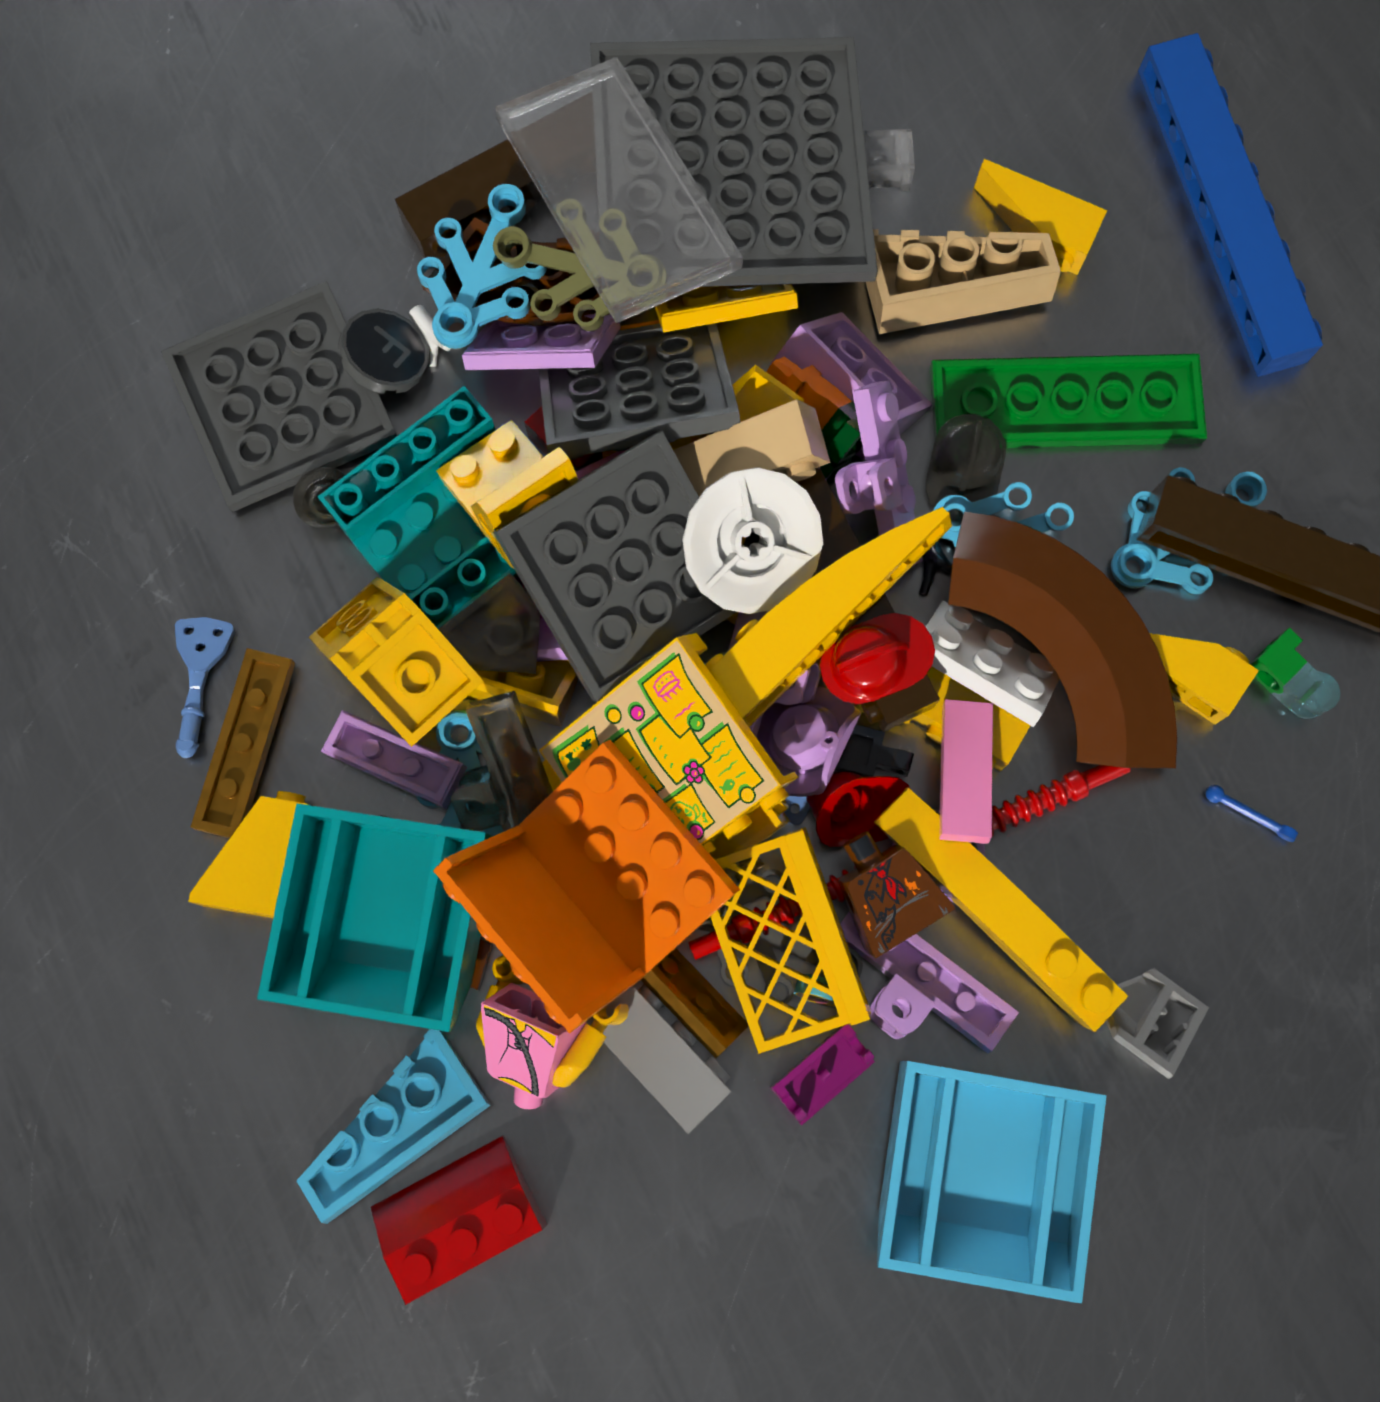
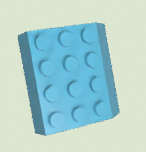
M900 1061L879 1206L877 1267L1082 1304L1107 1095L911 1061Z

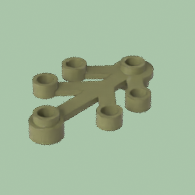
M567 201L561 204L557 210L556 217L561 227L570 233L581 255L533 244L522 229L514 226L500 230L493 241L495 255L509 268H521L530 263L573 274L549 290L541 289L533 294L530 307L536 316L543 321L555 319L561 311V305L601 281L618 284L594 301L582 300L574 308L573 317L580 328L588 332L595 331L601 327L604 316L630 300L638 304L652 303L663 295L667 287L668 277L663 265L652 257H642L629 235L630 225L624 215L618 211H610L603 215L599 227L606 240L615 244L625 265L606 261L586 225L587 215L585 211L575 201ZM572 211L579 212L578 219L575 222H565L568 213ZM612 222H622V227L617 233H608V227ZM514 246H523V250L518 256L510 257V251ZM645 275L652 276L653 280L650 286L647 288L638 287V281L641 277ZM544 299H552L553 303L548 311H539V305ZM588 309H594L596 311L594 319L589 322H583V313Z

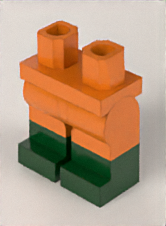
M785 356L776 359L766 372L802 397L805 404L816 409L830 463L820 466V469L831 487L835 482L837 472L847 466L852 460L851 457L856 455L862 447L855 404L831 382L821 377L822 373L813 365L801 369Z

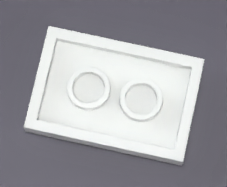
M943 600L926 625L927 630L932 636L935 648L932 667L1034 727L1044 713L1060 679L1047 658L1038 653H1031L1014 643L1013 639L1005 632L987 627L974 619L972 614L960 606L948 605Z

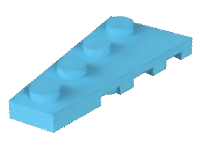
M433 1029L427 1031L423 1036L425 1039L410 1056L406 1055L393 1070L394 1074L377 1094H372L359 1109L361 1112L349 1126L333 1138L297 1179L299 1187L321 1223L328 1224L491 1106L443 1031Z

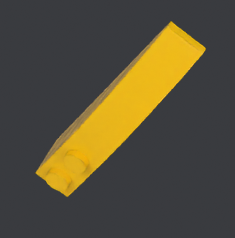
M943 507L893 528L844 555L804 582L759 621L757 619L749 621L736 635L735 640L737 643L725 655L719 653L705 664L749 727L952 527L948 511Z
M906 787L874 821L896 845L904 847L936 885L1077 1024L1096 1032L1127 999L1128 995L971 843L939 840L940 815L910 788Z

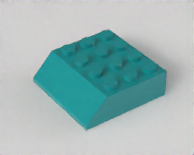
M296 803L257 1000L452 1032L472 985L481 934L477 929L475 920L460 903L448 896L443 888V882L433 870L446 857L493 836L485 832Z

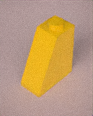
M277 791L276 798L260 796L190 892L188 902L203 907L273 918L296 803L309 805L305 803L306 796L286 791Z

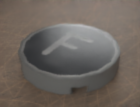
M379 308L361 311L348 320L339 338L338 350L340 348L342 355L341 363L344 370L356 383L373 392L385 393L386 390H397L396 393L408 391L419 383L429 363V347L423 333L411 320L394 311Z

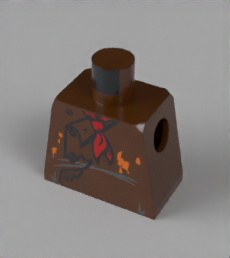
M869 831L855 836L843 845L856 869L841 877L838 882L865 951L874 958H878L955 910L948 897L904 847L894 845L881 853Z

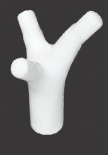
M417 305L410 310L408 316L423 333L428 344V365L436 367L439 347L445 351H449L451 348L442 345L436 339L432 329L433 318L423 305Z

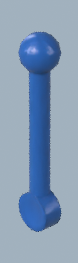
M1211 785L1206 789V797L1210 802H1221L1276 832L1280 838L1289 842L1295 841L1298 832L1292 827L1281 825L1226 795L1223 788L1219 785Z

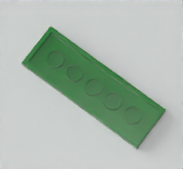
M1200 354L932 360L930 365L935 450L1199 444L1207 439Z

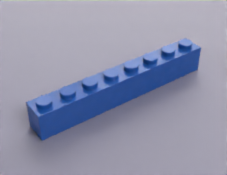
M1198 33L1151 45L1147 49L1138 72L1256 375L1260 377L1308 363L1323 346L1322 330L1319 322L1311 316L1306 303L1304 284L1295 276L1290 263L1289 247L1286 241L1279 236L1274 223L1273 207L1263 196L1259 186L1257 167L1253 162L1249 161L1243 146V132L1240 126L1234 123L1229 111L1227 92L1223 86L1218 84L1213 71L1212 55L1207 48L1204 49Z

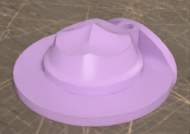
M817 687L815 697L811 702L793 705L774 702L763 713L757 735L758 741L783 776L795 771L799 777L785 787L789 796L806 797L820 795L825 791L861 715V711L853 703L842 701L833 695L828 688Z

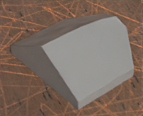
M1154 968L1138 977L1118 984L1128 997L1106 1020V1023L1114 1040L1170 1079L1175 1074L1209 1007Z

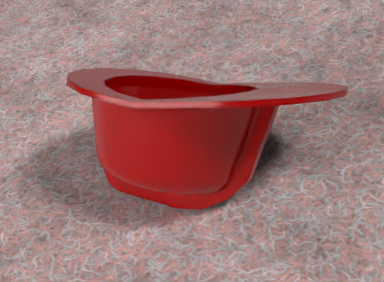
M900 613L880 615L850 627L822 655L820 669L823 682L833 695L844 702L864 704L876 701L911 687L922 680L933 664L935 654L934 643L931 634L924 624L912 616Z
M852 772L832 774L822 794L806 796V800L812 807V813L816 820V833L819 840L829 847H841L847 841L865 831H869L875 842L888 839L889 837L874 821L906 787L910 788L909 784L899 777L892 776L862 777Z

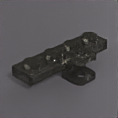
M515 691L471 702L466 708V713L487 765L471 769L463 774L459 781L460 787L451 796L452 805L463 829L473 831L484 830L505 824L507 818L511 828L519 825L553 792Z

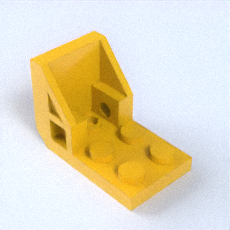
M512 419L436 470L444 485L511 568L513 566L493 531L579 480L570 458L560 447L543 456Z
M379 577L372 580L308 637L411 747L484 682L421 609L404 592Z

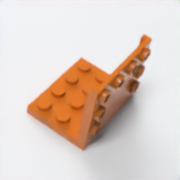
M611 740L603 742L519 825L446 857L433 870L443 882V888L448 896L464 907L475 920L480 934L487 941L495 944L510 962L511 970L515 976L531 987L544 1003V1008L551 1019L561 1024L569 1034L639 982L740 891V888Z

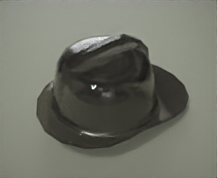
M962 414L949 419L940 428L934 441L926 477V493L933 508L941 499L950 495H960L966 497L971 502H975L998 493L1006 457V442L1001 430L991 420L978 414ZM957 509L949 511L952 521H962L963 513Z

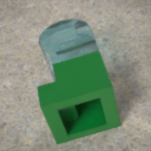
M1289 627L1275 637L1252 660L1250 665L1259 670L1254 678L1293 714L1303 719L1317 718L1337 705L1341 693L1339 684L1331 675L1318 672L1295 650L1303 640Z

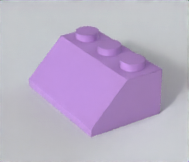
M842 312L799 325L773 359L775 361L785 356L801 369L813 365L822 373L821 377L831 382L853 402L852 391L873 382L890 380L892 393L895 394L899 405L897 422L900 435L933 405ZM863 446L856 454L861 460L865 459Z

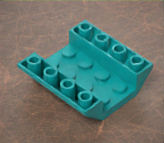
M465 386L461 387L317 496L380 578L404 592L440 632L516 574L515 569L509 566L444 485L436 472L437 469L496 430L493 419Z

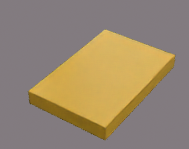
M792 284L679 287L672 293L653 302L663 333L798 308L797 294Z

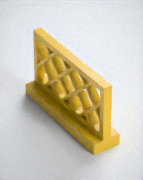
M806 827L714 859L721 868L727 867L743 875L739 884L740 891L734 895L732 900H728L724 904L729 907L724 918L719 909L711 916V920L758 1054L850 1023L853 1026L870 1020L871 1009ZM780 848L786 865L779 884L773 883L752 872L760 854ZM752 857L747 869L735 864ZM788 876L791 879L795 893L783 887ZM748 879L775 891L764 915L737 903ZM780 894L798 902L803 915L795 931L769 919ZM734 910L760 922L749 947L729 936L726 925ZM805 922L811 939L800 934ZM765 925L791 937L780 962L754 950ZM796 940L816 950L819 963L812 977L785 965ZM734 948L745 953L741 964H739ZM750 956L777 969L766 993L746 984L742 972ZM821 969L824 972L828 986L817 981ZM781 972L808 984L797 1009L770 996ZM813 987L832 996L838 1015L818 1020L802 1012ZM751 995L762 1000L757 1011L755 1010ZM766 1003L793 1016L786 1032L765 1038L759 1018ZM798 1019L808 1023V1025L793 1029Z

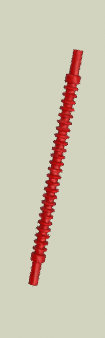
M1098 765L1082 773L1078 770H1073L1064 774L1061 782L1057 779H1052L1050 787L1040 784L1037 793L1029 789L1026 792L1025 798L1021 795H1015L1013 803L1003 800L1002 807L999 809L992 805V838L994 831L997 829L999 832L1005 833L1008 824L1016 828L1019 825L1020 819L1030 822L1032 814L1041 817L1043 809L1053 812L1057 803L1061 806H1067L1068 799L1079 801L1089 795V790L1128 774L1131 770L1130 768ZM843 869L841 871V877L848 874L849 872L846 869ZM829 875V882L826 885L832 901L837 899L843 903L845 898L838 882L841 877L836 878L834 875ZM780 896L779 903L774 905L769 919L779 924L783 921L793 924L794 917L798 915L802 917L803 913L798 902L792 899L786 900L783 896ZM755 907L753 911L764 915L766 909L761 911L758 907ZM742 913L733 916L731 919L732 923L726 925L730 938L738 942L740 941L744 945L750 943L760 922ZM765 925L762 933L768 935L770 927ZM715 931L688 942L695 960L721 949Z

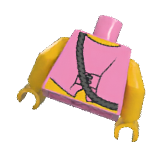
M502 955L493 962V975L498 981L496 985L490 986L485 1001L481 1003V1011L476 1021V1029L485 1048L487 1071L489 1074L515 1087L514 1103L516 1106L528 1110L536 1109L543 1104V1098H547L560 1087L570 1086L590 1065L607 1038L603 1034L607 1026L623 1023L628 1016L629 1007L627 1004L620 1003L609 1018L606 1013V1006L593 1016L594 1020L591 1025L586 1024V1021L569 1034L561 1024L551 1019L544 1008V1003L535 992L516 985L524 982L515 976L511 970L510 962Z

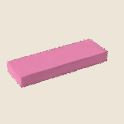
M945 699L943 703L939 840L989 844L992 838L993 703Z

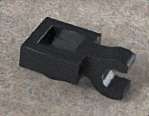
M855 725L835 770L852 772L862 777H873L876 767H879L887 772L908 777L914 753L883 746L882 742L885 732Z

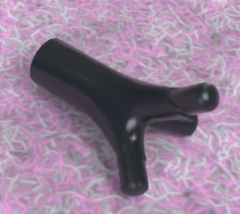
M939 541L923 555L924 577L919 590L923 595L928 594L937 569H944L949 574H952V563L944 554Z

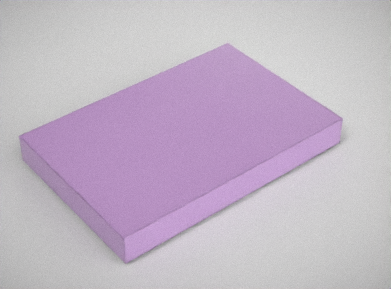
M596 313L584 316L594 319ZM614 314L605 315L601 327L591 332L581 329L578 324L532 326L494 320L484 326L462 354L465 370L595 368L621 328L619 316Z

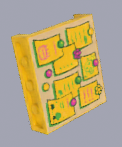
M697 633L678 636L539 749V752L560 783H562L603 742L611 740L709 854H712L716 850L712 843L722 834H725L727 839H730L753 823L748 816L760 806L764 812H767L789 796L785 787L799 777L795 771L785 776L779 771L699 657L708 648Z

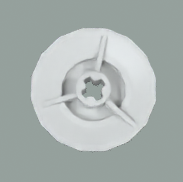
M756 467L730 472L703 491L689 511L682 542L686 569L699 591L723 609L754 614L773 609L813 576L821 554L823 536L820 514L808 492L786 474ZM752 531L759 535V542L751 544L749 549L741 545L742 537L750 536Z

